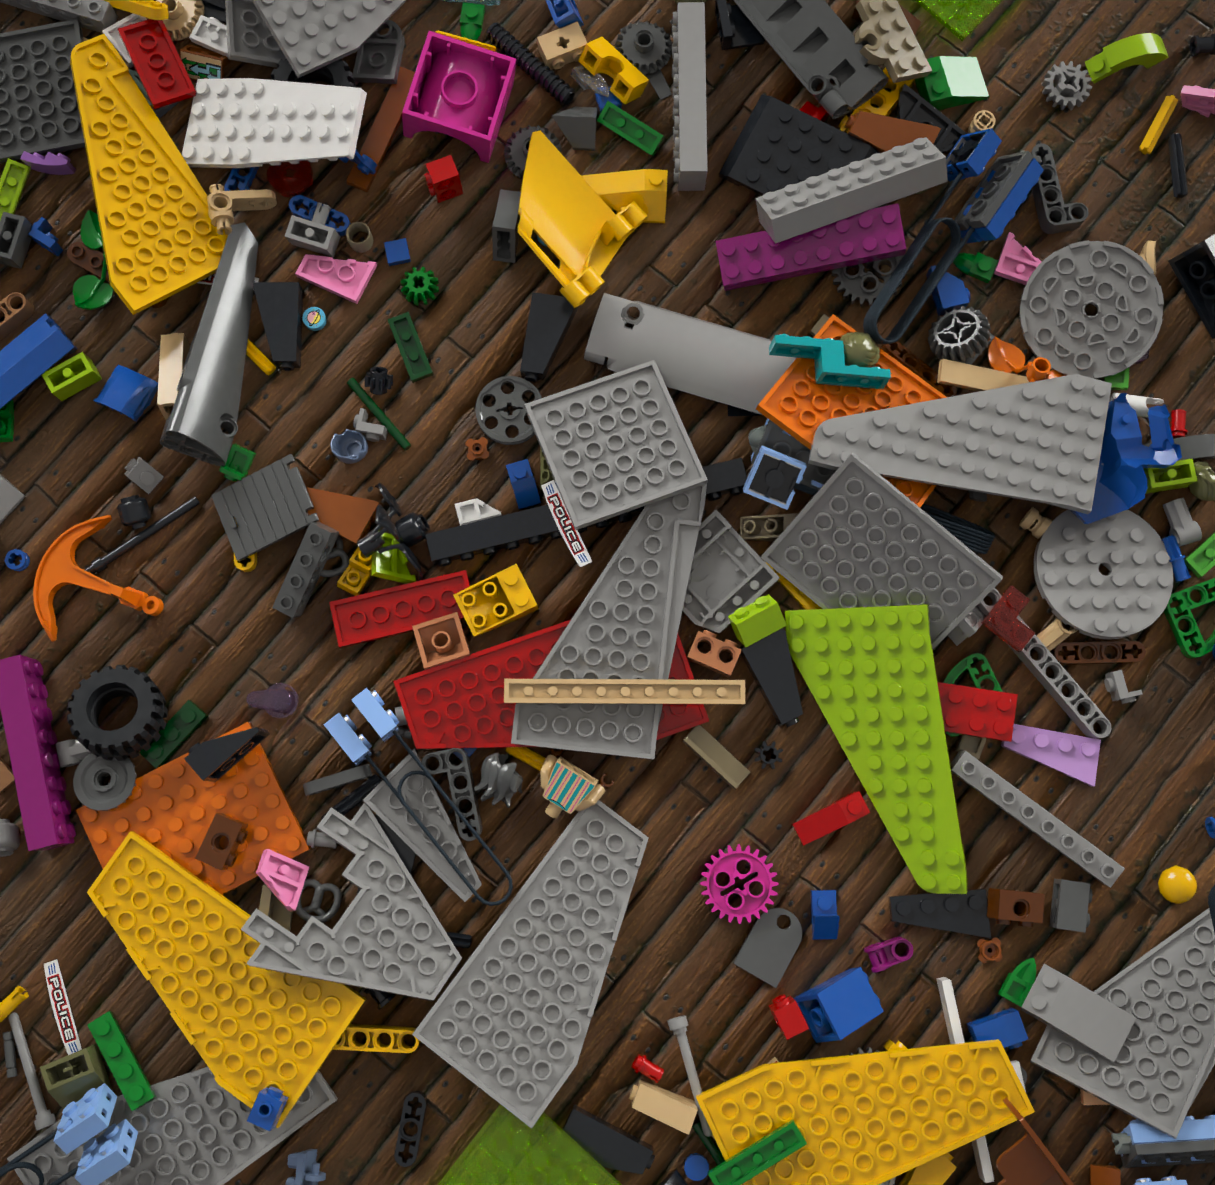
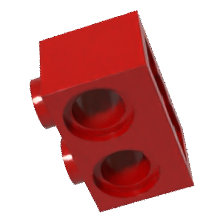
M451 155L426 164L428 173H425L424 176L431 197L436 195L438 203L463 194L460 176Z
M782 994L772 1000L773 1004L769 1005L770 1011L780 1032L787 1040L809 1029L794 998L790 995L786 997L785 994Z

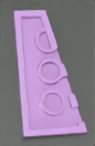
M1014 724L1012 741H1002L1001 746L1064 773V775L1084 782L1088 786L1095 787L1101 743L1099 739Z

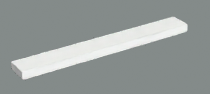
M946 977L936 978L950 1044L965 1043L952 982ZM983 1136L972 1141L979 1177L985 1183L994 1182L995 1179L986 1138Z

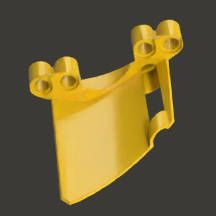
M541 130L532 132L520 193L518 233L563 286L559 290L560 293L574 308H577L605 283L601 275L626 238L648 216L634 200L626 208L623 206L615 214ZM532 231L538 235L560 260L559 269L531 239Z

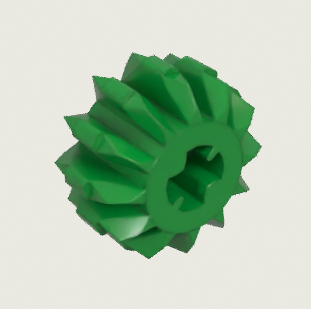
M423 266L420 271L413 267V273L405 271L406 279H401V285L403 286L401 292L403 295H406L408 302L414 300V304L418 306L420 301H423L424 305L427 306V299L435 300L433 293H439V287L436 286L439 283L438 278L434 277L432 270L426 272ZM418 284H420V286H422V284L424 285L422 288H420L419 286L418 288H416Z

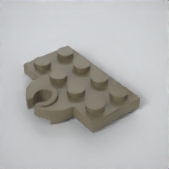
M860 0L855 7L863 23L853 36L855 37V44H860L862 40L868 41L871 44L864 45L859 51L868 59V64H884L893 83L926 77L932 72L897 0Z

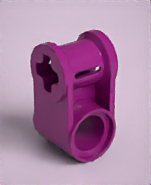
M894 937L884 942L869 945L863 949L865 953H868L872 964V973L883 971L895 964L907 961L912 957L914 951L911 942L903 937ZM901 942L905 943L906 952L902 955H897L895 953V946Z

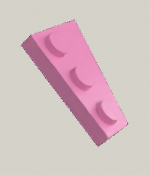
M305 254L295 274L302 280L358 304L377 267V263L368 261V263L356 262L353 259L338 260L333 259V257Z

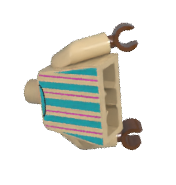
M550 748V755L546 757L540 770L541 787L544 790L543 797L550 801L545 812L555 819L558 818L562 810L571 814L574 810L582 811L595 805L605 793V789L610 788L614 784V779L609 785L604 783L603 778L607 773L597 780L562 758L564 749H561L560 752H554L553 748Z

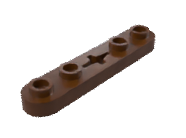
M82 242L72 243L67 250L69 260L76 266L101 279L104 260L103 253L98 250L89 249ZM107 269L105 282H107V283L110 284L109 275H108V269ZM168 298L150 307L160 308L166 304Z

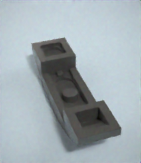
M1215 434L1173 439L1174 444L1180 445L1182 458L1179 460L1192 458L1193 460L1215 459Z

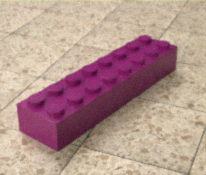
M899 204L873 208L776 244L767 231L716 241L725 291L902 256L906 252Z
M16 655L0 660V709L28 851H44L75 843L76 830L70 821L71 806L65 796L66 781L61 776L56 752L57 736L51 727L50 721L53 720L50 708L47 707L46 698H48V691L46 686L43 685L41 677L44 673L43 667L36 659Z

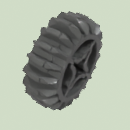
M962 306L960 310L953 308V311L949 313L945 311L943 317L937 316V322H932V329L928 330V343L932 353L939 360L947 359L956 362L962 360L965 363L967 358L974 359L976 353L982 354V348H987L988 341L991 340V327L987 317L980 310L975 311L972 306L968 309Z

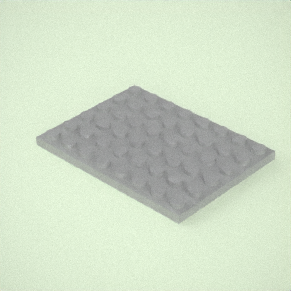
M853 452L761 556L765 562L822 609L929 604L932 650L1003 578L1001 574Z

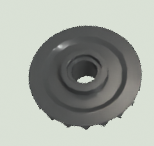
M638 20L635 24L630 23L628 27H623L615 42V49L642 74H652L661 70L668 63L672 54V41L670 40L669 33L665 32L664 27L660 28L657 23L652 24L648 20L646 22Z
M530 125L526 128L520 127L517 132H513L512 136L507 139V144L504 147L505 162L509 170L517 177L523 179L532 132L541 130L562 154L559 139L556 138L554 133L548 131L547 128H541L539 125L536 127H531Z
M90 753L79 763L74 774L73 787L77 798L83 805L93 810L108 811L109 809L117 808L120 804L126 803V799L132 795V790L136 786L135 778L137 775L135 773V766L128 756H126L124 761H118L115 757L110 761ZM107 776H111L110 783L104 786V779Z

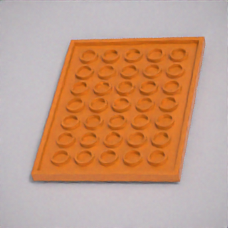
M833 314L814 338L840 340L842 335L857 331ZM879 348L880 358L873 367L890 369L891 378L883 389L816 384L814 359L796 358L761 400L756 410L811 450L815 431L821 423L828 419L947 398V396ZM882 476L918 507L923 505L937 486Z
M246 722L219 737L248 730L253 727L250 722ZM260 743L217 782L203 781L184 759L189 755V753H186L135 779L136 786L132 790V795L126 799V803L120 804L117 808L109 809L108 811H97L84 805L76 809L102 869L107 865L129 832L134 831L222 895L259 877L256 871L263 850L269 849L290 859L311 850ZM216 813H223L248 824L246 829L248 831L247 838L242 845L239 844L235 852L238 854L237 859L232 867H228V870H220L195 859ZM222 836L219 841L222 849H226L229 845V840L226 836Z

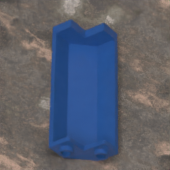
M46 313L0 351V409L66 354L69 353L71 355L78 349L58 324Z

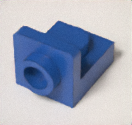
M41 217L38 222L32 225L28 235L38 245L59 257L63 251L57 243L59 239L50 233L53 227L45 218Z

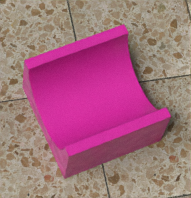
M429 31L402 111L403 135L412 139L413 135L420 131L443 133L468 144L478 153L480 161L489 163L514 85L516 58Z

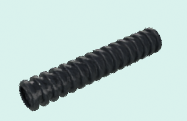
M499 22L489 26L485 35L487 40H490L506 56L516 58V65L520 66V69L525 71L527 75H530L531 79H535V82L540 84L541 88H545L547 93L550 92V96L555 97L556 101H560L562 106L571 102L575 95V90L570 88L569 84H565V81L560 79L559 75H555L553 70L550 71V67L545 66L544 62H540V59L535 57L534 53H530L528 48L525 49V45L520 44L519 40H515V37L509 31H506Z

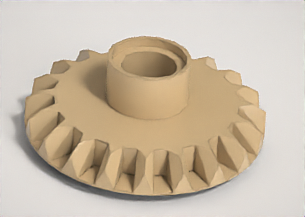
M156 0L168 5L169 18L163 20L172 41H179L189 37L200 16H204L202 0Z

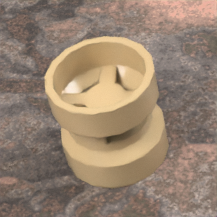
M987 110L977 112L968 128V133L993 129L996 122L995 116Z
M1032 507L1023 517L1019 526L1024 530H1030L1032 535L1039 539L1048 529L1052 520L1048 517H1042L1039 511Z

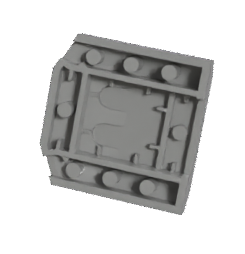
M717 510L700 525L682 611L694 624L720 634L731 624L728 618L729 615L733 614L736 609L746 607L755 602L780 577L761 559Z

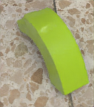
M1144 33L1126 37L1105 46L1103 52L1085 61V64L1092 79L1091 81L1097 83L1123 68L1143 65L1148 69L1169 57L1159 35Z

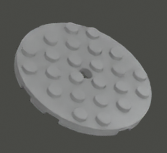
M1087 240L1076 242L1053 252L1038 265L1030 276L1020 303L1022 333L1037 358H1046L1050 362L1052 370H1056L1066 376L1079 374L1094 379L1105 378L1129 368L1152 346L1160 331L1163 320V293L1153 269L1133 250L1109 241ZM1088 304L1095 305L1097 307V314L1087 316L1084 311L1085 306Z
M1068 509L1052 521L1036 545L1033 562L1034 576L1041 597L1046 599L1053 609L1051 612L1065 625L1069 624L1079 630V633L1090 637L1119 639L1144 630L1163 613L1173 588L1172 563L1169 561L1171 559L1162 539L1145 520L1129 510L1090 524H1084ZM1102 564L1110 570L1107 576L1099 572V565Z

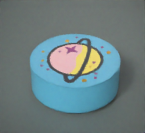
M310 307L303 313V322L309 330L318 331L326 325L327 319L322 309Z

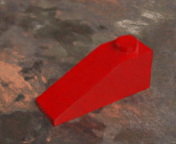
M855 791L792 825L804 846L871 812L861 793Z

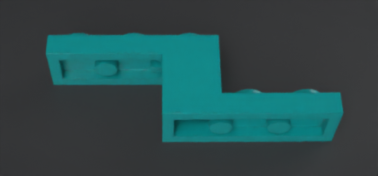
M780 334L775 335L769 345V355L814 359L816 384L883 389L891 378L890 369L859 367L858 365L846 366L844 344L840 340Z

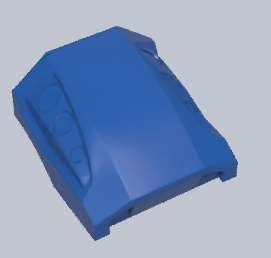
M118 364L98 397L93 401L96 404L105 405L111 410H116L137 422L158 390V382Z

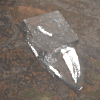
M583 65L573 68L571 76L583 90L590 89L601 96L609 97L607 83L599 73L592 75Z

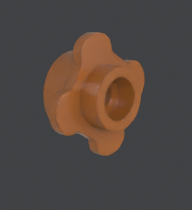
M481 437L478 440L470 438L466 441L465 444L468 447L467 458L470 461L485 460L489 457V452L487 451L488 440L485 437Z
M994 937L991 940L981 938L977 941L980 951L978 956L980 962L986 963L989 960L999 962L1002 960L1001 941L998 938Z

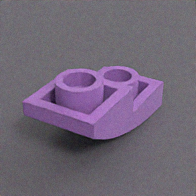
M24 151L20 158L31 169L42 173L67 175L74 174L76 171L70 163L71 160L61 153L55 155L48 152L46 157L36 152L30 154Z

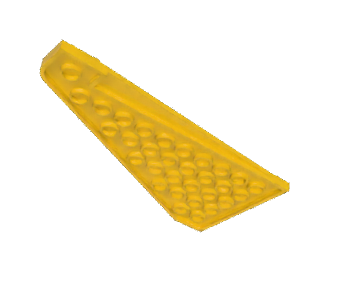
M105 34L77 44L71 52L70 64L110 286L134 315L215 274L228 235H225L224 229H222L223 235L218 234L217 227L211 224V219L208 215L206 192L133 80L124 60Z

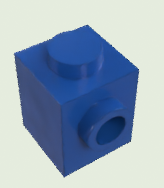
M276 1087L264 1088L259 1092L247 1121L267 1131H271L277 1126L289 1097L282 1095L283 1091Z

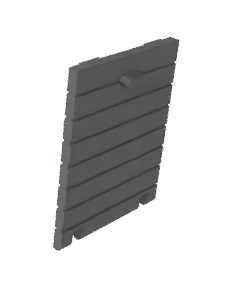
M292 454L211 495L237 561H241L279 540L308 527L311 522L319 521L317 513L311 515L308 513L314 506L298 467L292 469L289 467L290 464L295 462Z

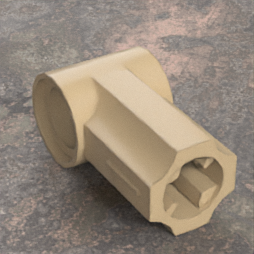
M1056 618L1036 636L1051 651L1078 630L1071 625L1069 631L1064 629L1062 621Z

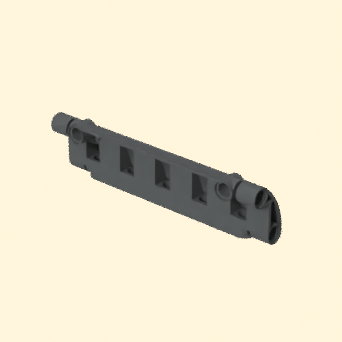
M733 0L832 119H837L852 112L875 96L888 83L889 78L878 65L867 63L868 59L859 52L863 45L861 43L855 44L853 33L825 0ZM824 83L823 89L816 92L817 86Z

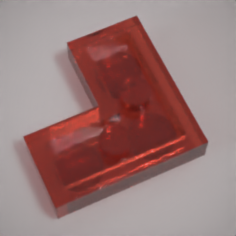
M1012 585L1007 588L981 622L1018 652L1023 650L1035 634L1034 631L1017 619V616L1030 599Z

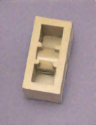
M578 21L537 37L539 53L545 66L550 67V70H558L564 67L565 64L573 61L578 62L587 44Z

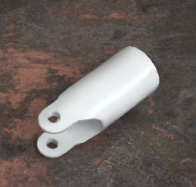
M1112 393L1110 401L1116 399L1120 393ZM1126 395L1127 402L1136 411L1138 417L1148 418L1149 409L1146 404L1161 405L1164 403V400L1159 398Z

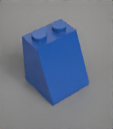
M861 967L848 969L794 998L816 1043L841 1040L884 1012L880 1005L879 997L874 993L869 984V978Z

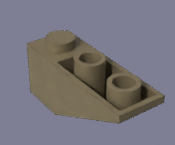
M799 513L741 517L740 536L744 540L774 542Z

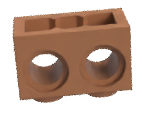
M704 630L703 633L698 631L687 659L729 678L742 649L737 648L738 644L731 640L725 639L723 642L716 639L717 635L710 631ZM700 642H706L710 646V651L703 654L699 652L697 645ZM720 652H729L732 657L731 662H722L719 658Z

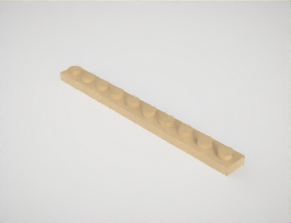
M504 679V703L745 704V680Z

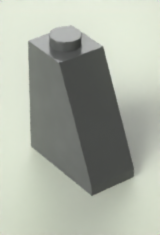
M500 189L492 225L494 261L515 263L519 239L518 224L520 215L518 211L521 193L519 191Z

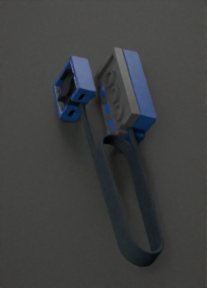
M992 128L965 134L960 137L946 157L947 180L953 181V183L918 233L864 318V333H868L875 341V344H892L902 337L966 243L996 240L1003 234V229L1013 219L1016 210L1026 200L1027 194L1037 184L1040 175L1044 171L1029 151L1022 150L1019 153L997 157L954 220L947 217L934 220L958 182L965 177L979 176L985 170V165L989 159L996 154L997 148L1002 142ZM940 222L945 223L949 227L952 236L948 250L890 334L885 339L882 338L877 329V319L937 225Z

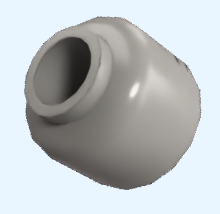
M0 819V857L12 855L20 845L19 827L16 824L10 823L8 819Z

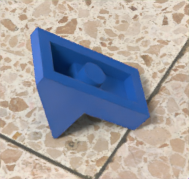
M528 459L506 465L519 510L541 504Z
M811 890L812 939H837L840 916L837 915L836 890Z

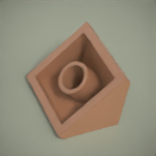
M458 612L412 626L425 670L470 656L468 641Z

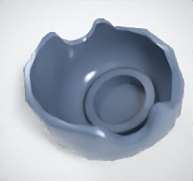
M346 429L342 434H334L330 442L332 453L339 461L346 464H353L362 460L369 448L364 435Z

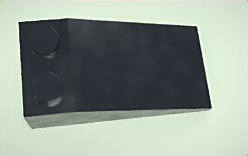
M1215 234L1168 261L1212 339L1215 338Z

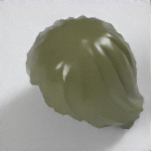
M850 332L842 335L840 341H843L846 365H858L859 367L869 368L876 365L880 358V350L868 333Z
M1195 462L1194 467L1198 481L1189 485L1190 492L1200 500L1215 501V473L1207 462Z

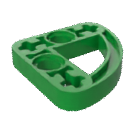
M1215 578L1171 594L1164 610L1182 654L1190 659L1209 653L1213 650L1212 647L1215 644V629L1204 642L1191 612L1193 608L1215 601V592L1210 594L1207 592V589L1215 586ZM1192 590H1196L1201 594L1200 602L1196 603L1191 600L1190 593ZM1178 601L1179 605L1176 608L1170 607V603ZM1182 612L1184 613V615L1179 616L1177 618L1174 617V615ZM1180 620L1188 622V632H1182L1179 629L1178 623ZM1193 634L1194 637L1184 640L1183 637ZM1196 644L1198 646L1195 651L1189 650L1191 645Z
M979 653L972 654L961 660L949 672L943 682L954 684L956 679L967 670L975 688L981 689V681L988 679L994 684L993 691L1003 692L988 660ZM975 658L977 661L983 662L980 666L982 673L985 671L989 673V675L981 676L978 680L975 678V676L979 675L977 668H971L970 666ZM945 732V734L949 737H958L962 735Z

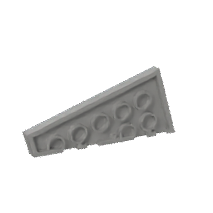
M413 749L412 752H413V753L416 755V757L419 759V757H418V755H417L415 749ZM408 754L386 778L397 791L399 781L405 774L411 771L423 770L412 756ZM420 774L408 777L401 787V795L404 801L476 891L482 883L431 781L426 776ZM382 780L363 801L466 902L473 895L471 890L384 780Z

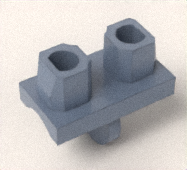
M308 1149L288 1155L287 1165L289 1168L296 1169V1177L287 1178L285 1185H318V1181L326 1180V1173L319 1171L320 1163L316 1162L317 1149Z

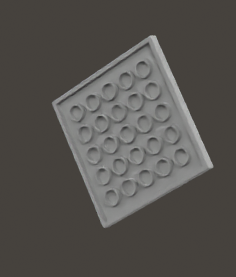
M655 360L524 404L528 418L575 530L707 484L706 474Z

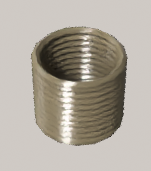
M357 221L348 226L346 237L350 247L359 253L370 250L374 240L367 224ZM358 232L368 234L363 242L355 243L352 241V237Z

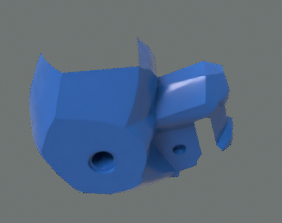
M1120 393L1116 399L1109 402L1092 511L1089 514L1070 510L1084 524H1090L1125 511L1143 500L1147 491V477L1143 468H1167L1182 458L1180 445L1174 444L1168 421L1170 413L1165 404L1148 408L1152 444L1147 447L1142 445V435L1137 414L1126 400L1127 393Z

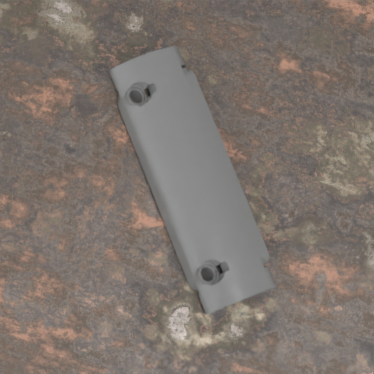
M604 293L589 336L584 360L604 365L608 357L607 368L615 372L655 360L666 387L761 414L756 410V407L797 357L769 355V345L772 341L770 339L643 302L631 301ZM633 306L639 309L640 316L638 318H633L629 315L630 307ZM626 322L633 324V328L626 327Z

